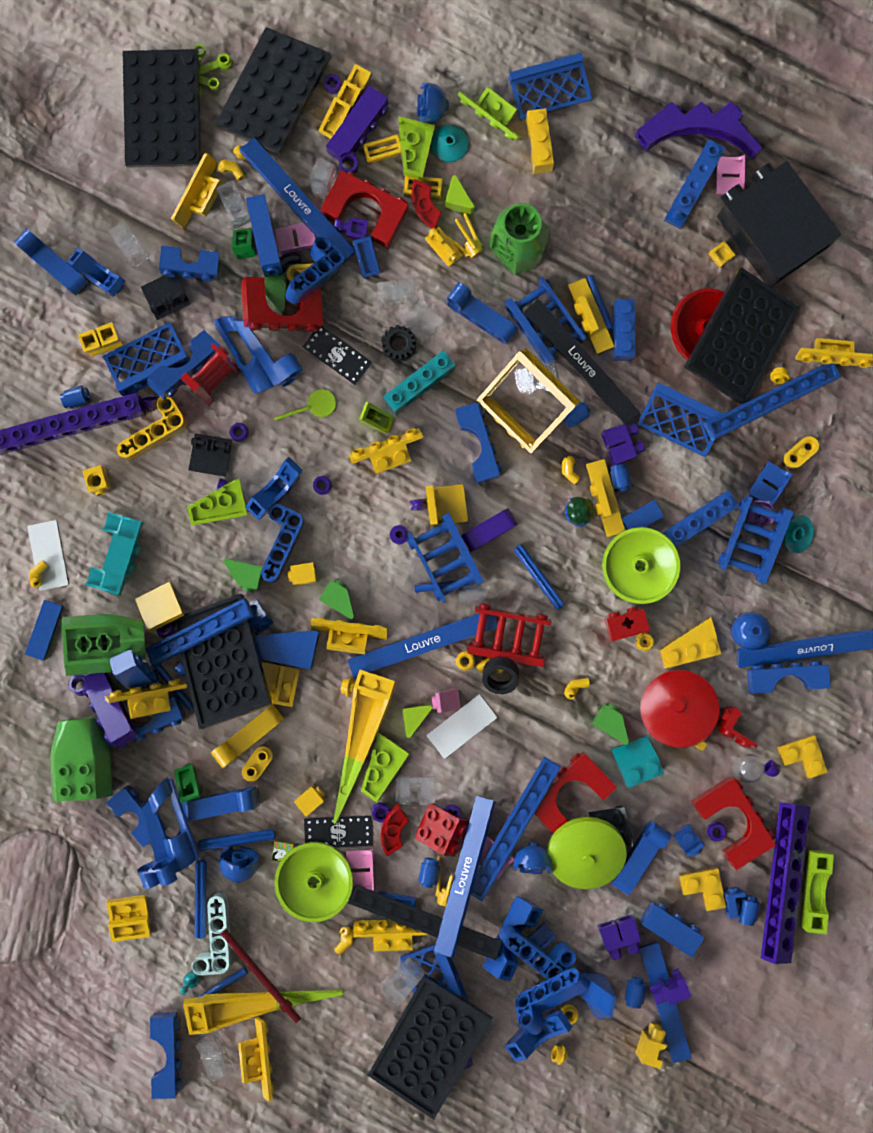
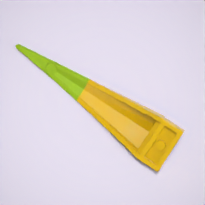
M359 670L353 689L348 738L333 820L334 824L338 822L380 729L392 702L391 699L397 681L363 670Z
M344 990L280 993L285 999L288 998L293 1006L342 996ZM269 992L204 994V997L187 998L183 1002L189 1035L211 1033L229 1025L280 1010L279 1003Z

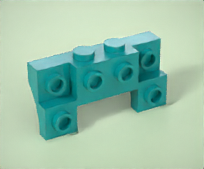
M107 512L108 516L102 530L113 533V537L103 569L90 567V574L85 585L121 596L126 579L134 572L135 556H138L141 550L140 541L138 540L144 522Z

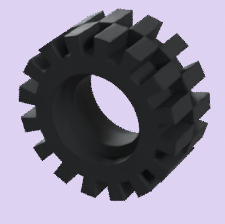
M396 325V327L393 328L392 326L390 330H386L385 335L382 337V348L385 355L392 361L393 359L396 360V362H399V360H402V362L406 361L405 359L407 358L410 359L416 349V339L411 329H406V326L403 325L402 327ZM394 338H404L407 343L406 347L403 350H395L392 347Z

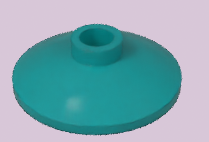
M446 125L439 128L433 134L431 148L439 160L456 162L466 154L468 138L459 127ZM447 139H452V140H453V142L450 143V144L447 143L446 141H447Z
M796 515L791 518L784 536V543L789 551L801 553L809 547L814 535L811 520L804 515Z

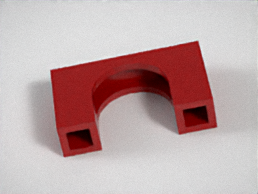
M341 170L320 209L321 213L327 219L335 222L336 219H342L347 207L354 200L368 198L375 201L381 208V216L371 234L372 242L389 249L409 211V204L404 198L399 196L396 198L390 195V192L386 189H378L370 181L365 179L362 181L354 173H346Z
M245 277L241 281L243 323L245 328H250L253 331L269 328V331L287 329V331L295 332L299 329H306V332H316L323 325L321 287L298 303V308L294 315L282 316L275 313L266 301L265 277Z
M584 752L581 754L576 753L570 759L571 763L559 770L557 777L552 782L534 813L553 834L559 827L569 822L558 810L556 804L557 793L564 784L570 781L584 782L603 801L617 788Z
M729 776L691 800V802L704 820L726 807H737L744 813L747 821L744 835L722 850L730 865L735 870H738L776 846L773 841L775 839L773 833L762 824L765 822L759 812L755 813L752 808L754 803L748 795L745 796L743 794V786L740 781Z

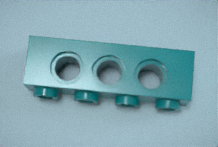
M444 350L384 395V402L396 416L453 372L455 364Z

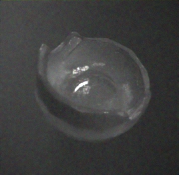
M754 754L739 756L732 765L734 776L743 783H755L765 773L763 761Z

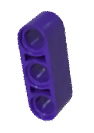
M509 508L467 531L461 537L469 551L473 552L511 530L518 523Z

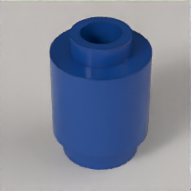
M83 385L65 390L64 393L60 394L63 406L70 409L89 403L91 398L88 388H84Z
M580 402L564 419V423L569 428L580 424L590 417L589 412L591 410L585 402Z
M626 464L611 467L610 475L613 489L618 490V493L629 491V487L633 486L629 468L626 467Z
M424 858V862L421 863L418 879L422 883L421 886L433 888V885H437L441 867L439 860Z
M747 895V897L741 898L740 911L738 912L739 923L754 926V923L757 922L761 904L757 901V897Z
M632 977V979L627 980L624 998L626 1006L640 1009L642 1004H644L647 984L643 982L642 978Z

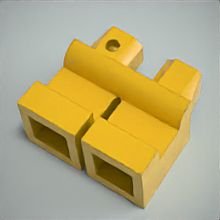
M112 322L97 327L96 330L92 329L78 334L83 352L89 354L90 357L123 346L118 330Z
M650 1022L648 1030H642L635 1053L641 1063L661 1069L663 1061L659 1056V1052L666 1049L668 1045L664 1041L666 1031L659 1024Z

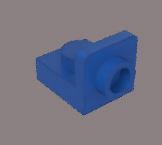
M255 599L249 603L254 617L250 618L252 628L257 633L268 629L273 624V621L267 615L260 602Z
M686 824L673 834L675 840L689 857L701 853L702 848L705 846L689 824Z
M730 887L728 891H723L726 904L725 914L730 919L738 918L737 912L740 911L739 902L735 898L747 897V895L740 887Z

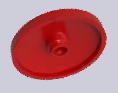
M714 288L695 290L684 296L675 307L671 318V336L676 349L686 360H688L724 293L723 291Z
M685 670L669 671L656 677L645 689L640 706L641 717L647 731L660 743L673 748H688L706 740L714 731L720 713L718 697L710 683L700 675Z

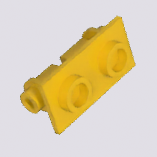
M440 227L432 228L429 231V235L424 238L448 267L463 256Z

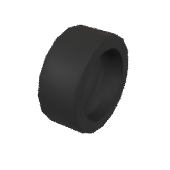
M496 657L486 662L483 667L482 682L487 690L503 695L512 692L518 686L519 668L513 660L506 657ZM495 670H505L512 675V678L501 682L492 679L489 674Z

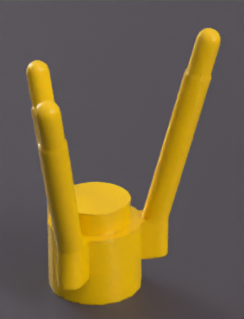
M464 213L463 215L473 238H470L458 219H455V222L468 241L464 244L466 248L464 249L452 238L447 237L466 258L470 256L473 259L483 251V245L479 241L467 213Z
M437 856V860L440 861L439 865L441 866V857ZM441 867L435 896L438 897L437 904L446 907L454 876L450 875L447 887H442L441 890Z

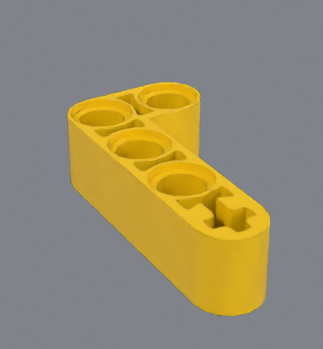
M160 397L157 401V407L163 418L121 441L117 445L118 455L126 460H133L186 429L187 420L175 400L171 397L163 400ZM170 401L172 403L171 407L164 410V404ZM175 418H181V423L178 426H173ZM164 427V433L157 436V429ZM143 437L148 438V442L145 445L140 444V440ZM126 447L130 448V449L128 450V451H129V454H126V453H125V452H126V449H125Z
M272 704V706L265 709L231 738L214 749L211 754L219 765L224 768L285 719Z

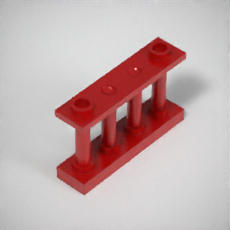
M214 343L211 345L215 351L212 358L195 375L193 374L190 377L185 373L181 377L183 382L208 406L214 402L210 397L212 395L211 392L231 371L237 376L240 374L237 370L238 365L228 358L229 352L221 345L217 347Z
M480 603L479 606L475 605V612L480 613L475 641L473 643L468 642V654L490 658L506 657L517 663L539 667L544 666V656H541L539 652L544 626H551L552 624L551 619H548L547 615L537 614V616L493 609L491 605ZM488 614L499 616L495 641L492 646H485L483 643ZM506 618L518 620L513 648L510 650L503 649V646H501ZM526 621L537 623L533 647L530 653H524L520 649Z

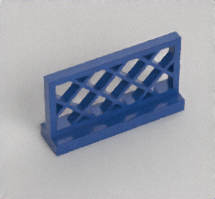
M582 52L509 73L508 81L512 88L520 120L526 119L527 113L523 114L521 108L524 101L534 106L532 110H535V108L545 109L538 105L542 96L552 101L550 106L546 108L547 113L592 101ZM580 68L581 78L579 81L569 76L572 70ZM559 74L565 78L561 86L551 81L554 75ZM541 79L547 83L543 91L533 86L536 80ZM567 79L576 84L572 93L562 88ZM524 84L529 87L525 96L517 92L516 85ZM549 84L558 89L554 98L544 93ZM578 86L585 90L587 97L579 98L574 95ZM531 89L540 94L536 103L526 98ZM560 91L570 96L566 103L556 100Z
M171 322L103 356L116 383V388L122 396L134 394L149 386L147 377L161 365L169 368H179L190 361ZM170 329L172 333L170 339H162L163 332ZM149 339L155 340L152 349L144 347L145 342ZM159 342L167 344L165 352L156 350ZM171 345L179 347L181 351L175 355L168 354ZM129 349H138L135 358L127 356ZM142 350L151 352L148 361L139 359ZM154 354L163 356L161 362L157 364L152 363ZM116 356L121 357L118 366L112 365L110 359ZM125 359L133 361L130 370L122 368ZM138 362L146 364L144 370L140 373L135 371ZM121 371L129 373L126 380L119 381L118 377Z
M656 383L637 425L706 457L714 440L711 441L710 439L708 441L707 437L709 435H706L703 424L723 413L665 385ZM655 396L663 399L665 407L654 409L652 402ZM666 400L673 404L667 405ZM677 405L680 407L682 415L672 418L668 407ZM666 408L669 419L659 422L656 411ZM653 413L657 424L648 426L642 422L646 415ZM694 413L697 415L699 423L689 426L686 415ZM683 417L686 428L676 431L673 420ZM670 421L674 432L665 434L662 432L660 424ZM700 425L704 436L693 439L690 428ZM688 430L691 440L682 442L679 440L677 433ZM675 434L676 439L669 435ZM705 438L707 446L704 452L696 448L694 441Z
M436 944L400 957L413 993L418 987L414 981L416 975L420 977L425 975L418 971L421 963H425L432 967L429 974L430 977L434 968L441 971L443 979L442 981H436L469 1001L452 957L434 952L436 956L434 963L424 959L425 953L434 951ZM414 958L420 961L416 970L408 966L407 959Z

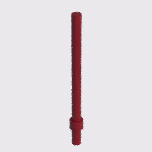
M225 928L220 935L279 1003V1008L283 1013L286 1012L295 1023L299 1022L301 1017L292 1007L293 1004L290 1000L283 997Z

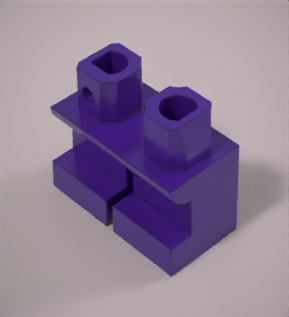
M623 424L604 430L601 433L606 449H609L607 452L613 466L635 459L637 455L645 451L642 441L634 444L631 441L630 437L639 434L636 424L628 426Z
M632 914L615 919L616 923L614 920L597 925L604 947L609 952L612 960L622 957L621 947L627 946L629 954L640 952L639 942L641 940L635 918Z
M678 968L671 971L673 977L667 980L657 977L658 983L649 986L657 1005L667 1001L669 1006L692 997L685 979Z

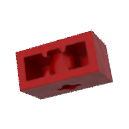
M638 606L626 609L627 613L620 615L619 611L608 614L609 618L604 619L610 641L649 632L650 629L644 609L639 610ZM625 618L627 621L630 620L631 624L628 625V629L626 626L622 625V623L625 622Z

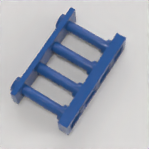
M710 139L707 141L664 221L681 229L725 151V147Z
M542 276L539 278L538 284L540 287L520 301L514 302L512 298L505 301L504 307L548 368L554 363V357L558 351L554 346L547 348L544 345L543 341L546 337L541 332H535L532 327L533 323L521 312L523 307L545 293L551 301L545 307L550 312L556 308L562 317L558 321L562 326L568 325L572 331L570 335L575 340L577 339L580 344L585 342L586 332L581 326H577L553 292L554 288L551 282L545 280Z
M746 495L745 499L742 498L739 503L738 509H740L738 518L725 552L720 554L718 563L722 570H726L727 565H731L754 573V576H756L755 580L766 584L794 512L786 508L776 512L751 503L753 497ZM748 510L775 519V522H777L775 528L768 530L745 522ZM741 528L768 537V540H770L768 547L761 548L738 540ZM734 547L761 555V558H763L761 565L754 566L731 558Z
M449 513L442 516L444 521L441 522V525L415 538L410 532L408 533L409 539H407L411 550H416L436 589L433 593L437 601L442 600L443 603L447 602L444 597L445 595L471 582L472 584L476 582L477 586L484 583ZM444 531H450L453 538L449 539L448 543L424 555L422 554L418 546L419 544ZM453 548L459 549L461 555L458 556L457 560L431 572L427 561ZM462 565L463 567L468 566L470 570L467 573L468 576L440 589L436 578Z

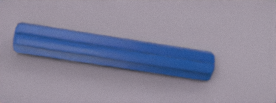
M522 544L514 548V552L553 606L559 610L565 605L564 601Z
M274 829L202 839L199 841V849L204 851L274 840L275 831Z
M197 860L195 862V938L203 939L206 936V860Z

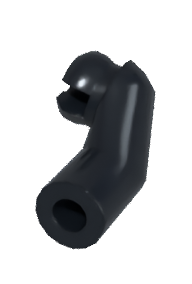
M283 254L280 257L283 273L286 270L285 266L289 263H300V254Z

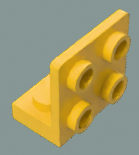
M463 484L436 488L425 486L430 527L441 525V522L444 521L442 516L447 513L450 514L454 524L468 521Z

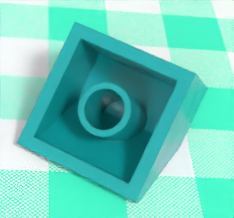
M647 736L631 741L627 745L623 744L611 749L627 788L665 774Z

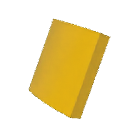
M261 662L272 703L292 707L300 669Z
M146 895L107 900L106 905L110 920L108 927L111 942L151 936Z

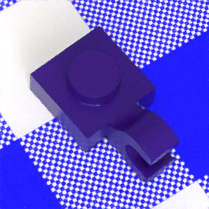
M350 217L349 222L336 219L334 227L338 232H347V238L357 240L366 237L368 221Z

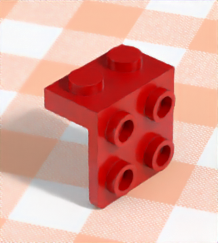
M730 706L721 708L716 725L719 728L718 732L731 739L736 738L734 742L744 748H757L758 744L732 729L742 711Z
M429 804L415 834V838L444 856L455 857L466 835L469 820L456 817L434 804Z

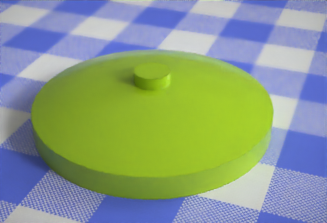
M633 527L619 533L607 546L602 561L603 575L609 588L623 600L636 604L652 603L665 597L675 586L681 567L678 550L671 539L664 533L649 527Z
M594 817L577 818L563 824L552 835L547 849L548 855L552 860L553 874L564 884L578 889H594L608 884L619 875L626 861V846L621 833L609 822Z
M322 842L300 844L291 849L277 867L274 880L276 896L285 911L299 920L306 922L328 920L345 907L352 893L353 874L350 864L338 849Z

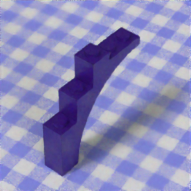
M702 101L685 115L678 105L671 102L641 126L635 135V138L646 151L672 137L691 134H702L727 141L742 150L751 160L757 157L762 150L760 142L749 134L744 124L740 123L743 117L742 111L732 102H729L715 115L712 114L711 108L708 105H704Z

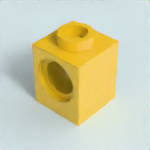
M102 465L82 470L89 493L101 496L106 494L107 490L112 489L106 468ZM97 477L101 478L99 486L94 485V480Z
M315 563L290 566L291 570L288 571L289 582H293L294 586L318 582Z
M312 785L294 803L305 816H308L325 801L323 797L325 793L319 786L315 787Z

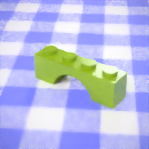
M807 849L801 928L809 933L827 934L829 914L826 908V886L829 877L832 875L834 855L828 851Z

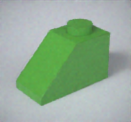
M280 273L275 276L265 277L266 298L282 316H286L287 299L285 294L288 287L285 282L287 279Z
M224 559L226 567L237 585L243 587V591L254 593V589L260 590L263 567Z
M338 579L336 582L331 580L319 600L353 620L355 615L349 591L345 589L347 585Z
M611 703L608 706L603 704L591 724L627 745L629 741L623 715L618 713L620 709Z

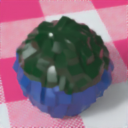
M570 498L565 507L566 519L576 527L585 526L594 518V504L589 498Z

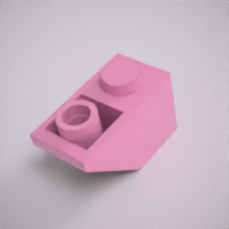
M458 689L435 692V696H432L433 709H437L438 713L461 709Z

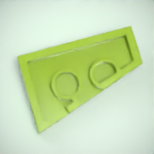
M398 116L404 176L422 180L435 125Z
M240 477L189 504L187 511L191 526L247 516L248 511L245 508L246 502Z
M380 732L377 733L376 743L361 789L362 793L376 803L379 802L410 755V753Z

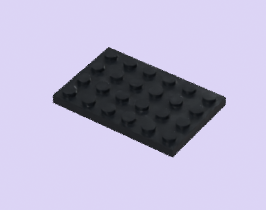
M265 27L215 122V126L247 141L255 138L263 148L281 155L332 58L331 53Z
M198 49L123 51L125 166H198L201 161Z
M738 267L684 368L740 405L750 401L800 307L744 268Z
M238 594L184 614V616L173 621L175 633L244 599V595ZM250 619L181 653L199 729H205L272 706Z
M425 974L367 1076L434 1120L493 1017Z

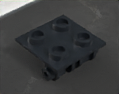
M177 275L175 277L162 276L141 286L149 308L156 320L191 304Z
M195 433L194 438L191 439L193 447L188 471L226 477L232 439Z
M620 805L612 809L589 812V817L605 820L616 827L624 839L625 846L634 845L626 807Z

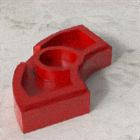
M414 179L412 185L414 209L419 218L428 227L436 229L442 211L437 209L432 202V186Z
M399 803L388 812L381 826L380 838L386 856L403 847L401 832L403 827L409 822V818Z

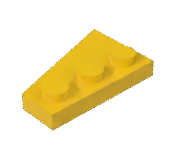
M709 617L660 649L664 668L721 654L712 617Z

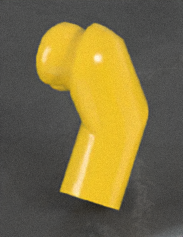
M224 159L218 164V170L221 173L231 171L238 181L245 178V174L236 162Z

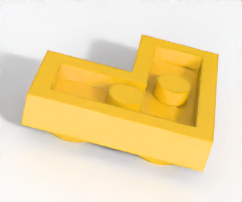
M815 735L777 747L782 764L786 766L802 761L807 778L828 773Z
M718 868L679 875L683 895L702 892L706 911L726 908Z

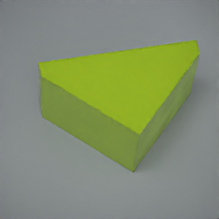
M454 175L451 178L445 208L471 215L474 213V205L458 178Z
M366 402L359 420L364 426L388 434L395 416Z
M429 704L403 708L406 737L410 739L433 706Z

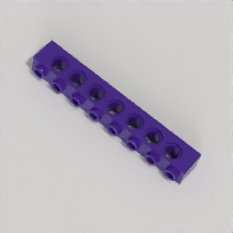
M134 393L0 430V455L145 416L146 412L143 407L142 397Z
M780 802L775 838L776 846H774L760 958L774 964L792 963L811 808L810 806L797 803Z

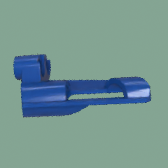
M223 316L215 319V327L254 394L270 389L279 383L282 387L288 386L303 371L302 366L293 353H289L277 362H274L253 330L244 327L243 320H239L235 316ZM238 331L252 355L251 362L248 365L245 364L227 332Z
M166 777L151 794L149 801L142 808L155 861L137 869L144 889L153 888L158 884L161 886L172 884L178 879L176 876L177 872L185 869L200 858L174 781ZM168 796L171 799L180 825V830L175 837H168L166 835L158 813L159 807Z

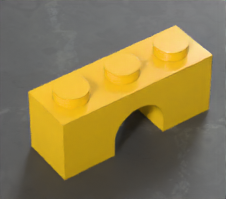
M546 108L527 111L526 126L528 138L531 141L533 174L552 172L554 160Z

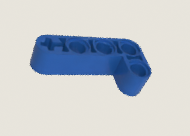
M27 228L14 241L24 253L75 296L88 283L82 275Z
M317 237L310 250V256L315 263L290 281L285 294L286 299L290 303H300L340 271L345 257L326 237Z
M457 282L448 295L446 304L471 323L507 345L518 330V327L473 297L471 290L467 286Z
M279 504L272 505L268 510L270 519L282 525L261 571L263 579L271 583L278 581L305 524L304 518L299 513ZM276 509H282L283 514L280 518H274L273 516ZM299 517V525L292 526L290 523L291 519ZM285 534H291L292 541L288 544H284L282 540ZM278 551L284 553V558L281 561H276L274 557ZM271 562H273L276 565H280V567H274L273 565H271ZM274 567L273 572L275 573V576H271L269 578L267 571H272Z
M256 786L196 798L182 803L187 821L236 811H250L260 806Z
M650 820L626 856L622 871L611 881V885L629 895L659 848L663 849L668 844L672 834Z
M512 925L503 926L499 932L501 940L511 952L547 979L570 969L576 961V954L566 942L557 943L547 953Z
M571 968L520 993L515 1000L518 1024L533 1035L539 1034L544 1026L542 1012L584 993L589 988V979L577 969Z

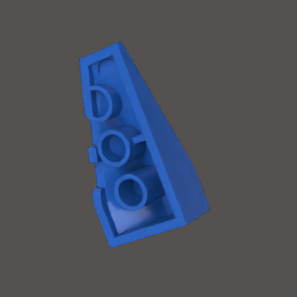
M582 971V974L590 981L589 988L581 994L582 998L596 1019L612 1018L616 996L606 976Z

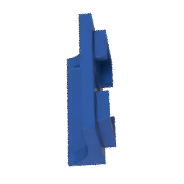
M768 461L748 494L758 500L768 501L771 505H774L793 474L782 470ZM765 479L769 483L776 486L778 489L775 490L774 488L764 483L762 480Z

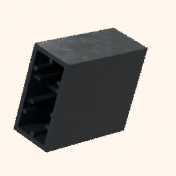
M788 161L776 169L771 163L761 167L751 177L755 183L746 190L740 184L728 190L720 198L725 205L717 215L721 224L758 275L771 288L828 249L841 236V233Z

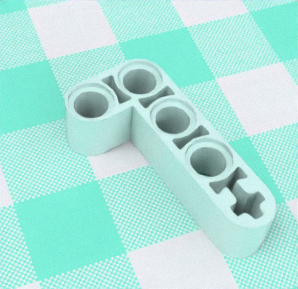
M216 893L208 901L210 952L199 954L193 961L192 970L197 975L225 973L232 963V948L220 935L225 928L230 932L228 898L224 893ZM217 899L219 903H222L218 913H216L218 911V904H214ZM215 919H221L224 926L218 927L215 924ZM216 939L224 940L225 946H218ZM220 958L224 959L226 966H220L217 960ZM199 960L205 961L206 964H207V967H206V968L200 967L199 964H198V961H199Z

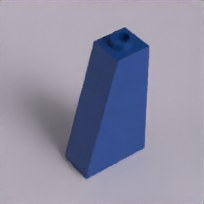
M265 194L246 198L264 277L283 273L273 221Z
M319 631L254 635L260 659L312 669L320 635Z

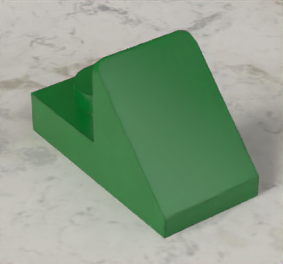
M252 228L233 230L232 250L233 254H236L237 259L255 257Z
M193 764L174 770L181 804L200 797L203 790L198 784Z

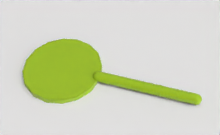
M316 390L309 396L308 406L279 415L274 420L306 410H310L315 416L327 417L335 410V397L328 390Z

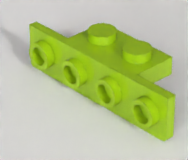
M490 87L485 89L477 102L466 93L459 91L457 95L461 98V103L467 107L471 105L475 108V113L483 119L484 117L490 120L489 124L497 130L501 128L505 131L504 135L511 141H514V139L521 140L522 137L508 127L518 111L516 107Z

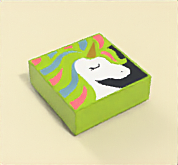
M275 840L271 861L280 862L294 848V844Z

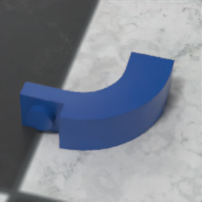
M77 248L66 262L112 297L123 289V284L125 283L123 278L109 271L80 248Z
M288 457L270 482L251 497L245 508L258 520L262 519L268 514V510L272 505L279 504L299 481V476L303 469Z
M554 1009L543 1013L544 1026L539 1034L533 1035L524 1028H521L510 1038L504 1047L515 1062L528 1059L543 1042L554 1036L568 1033L573 1028L566 1015L562 1011L555 1012Z

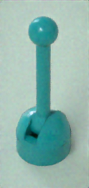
M193 971L188 972L183 978L185 986L180 988V994L185 995L188 989L195 988L200 981L199 975Z

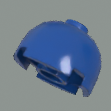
M422 83L420 89H423L422 95L418 94L417 116L421 117L419 119L420 122H436L448 110L449 100L446 99V94L440 86L433 83Z
M747 612L737 616L731 627L734 642L742 648L755 649L763 647L770 640L772 633L769 621L763 615L756 612Z
M529 842L528 846L521 847L516 852L513 870L516 871L520 868L521 873L542 874V870H547V874L552 873V860L548 855V851L540 847V843Z
M233 846L223 849L220 853V870L223 876L234 883H241L252 878L259 864L258 853L255 850L244 846H239L240 850H233Z

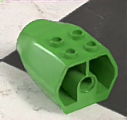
M526 203L515 204L505 208L498 215L490 236L489 248L514 275L530 271L541 263L549 242L550 228L544 223L540 214L533 206Z
M113 614L62 617V642L66 676L112 672L109 659L130 649L136 655L139 654L142 660L146 659L142 620Z
M98 717L58 721L50 753L52 801L91 800L113 795L110 748L104 737L105 733L96 720Z

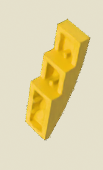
M354 64L347 81H344L337 97H334L318 130L319 133L330 139L361 98L372 76L371 72Z

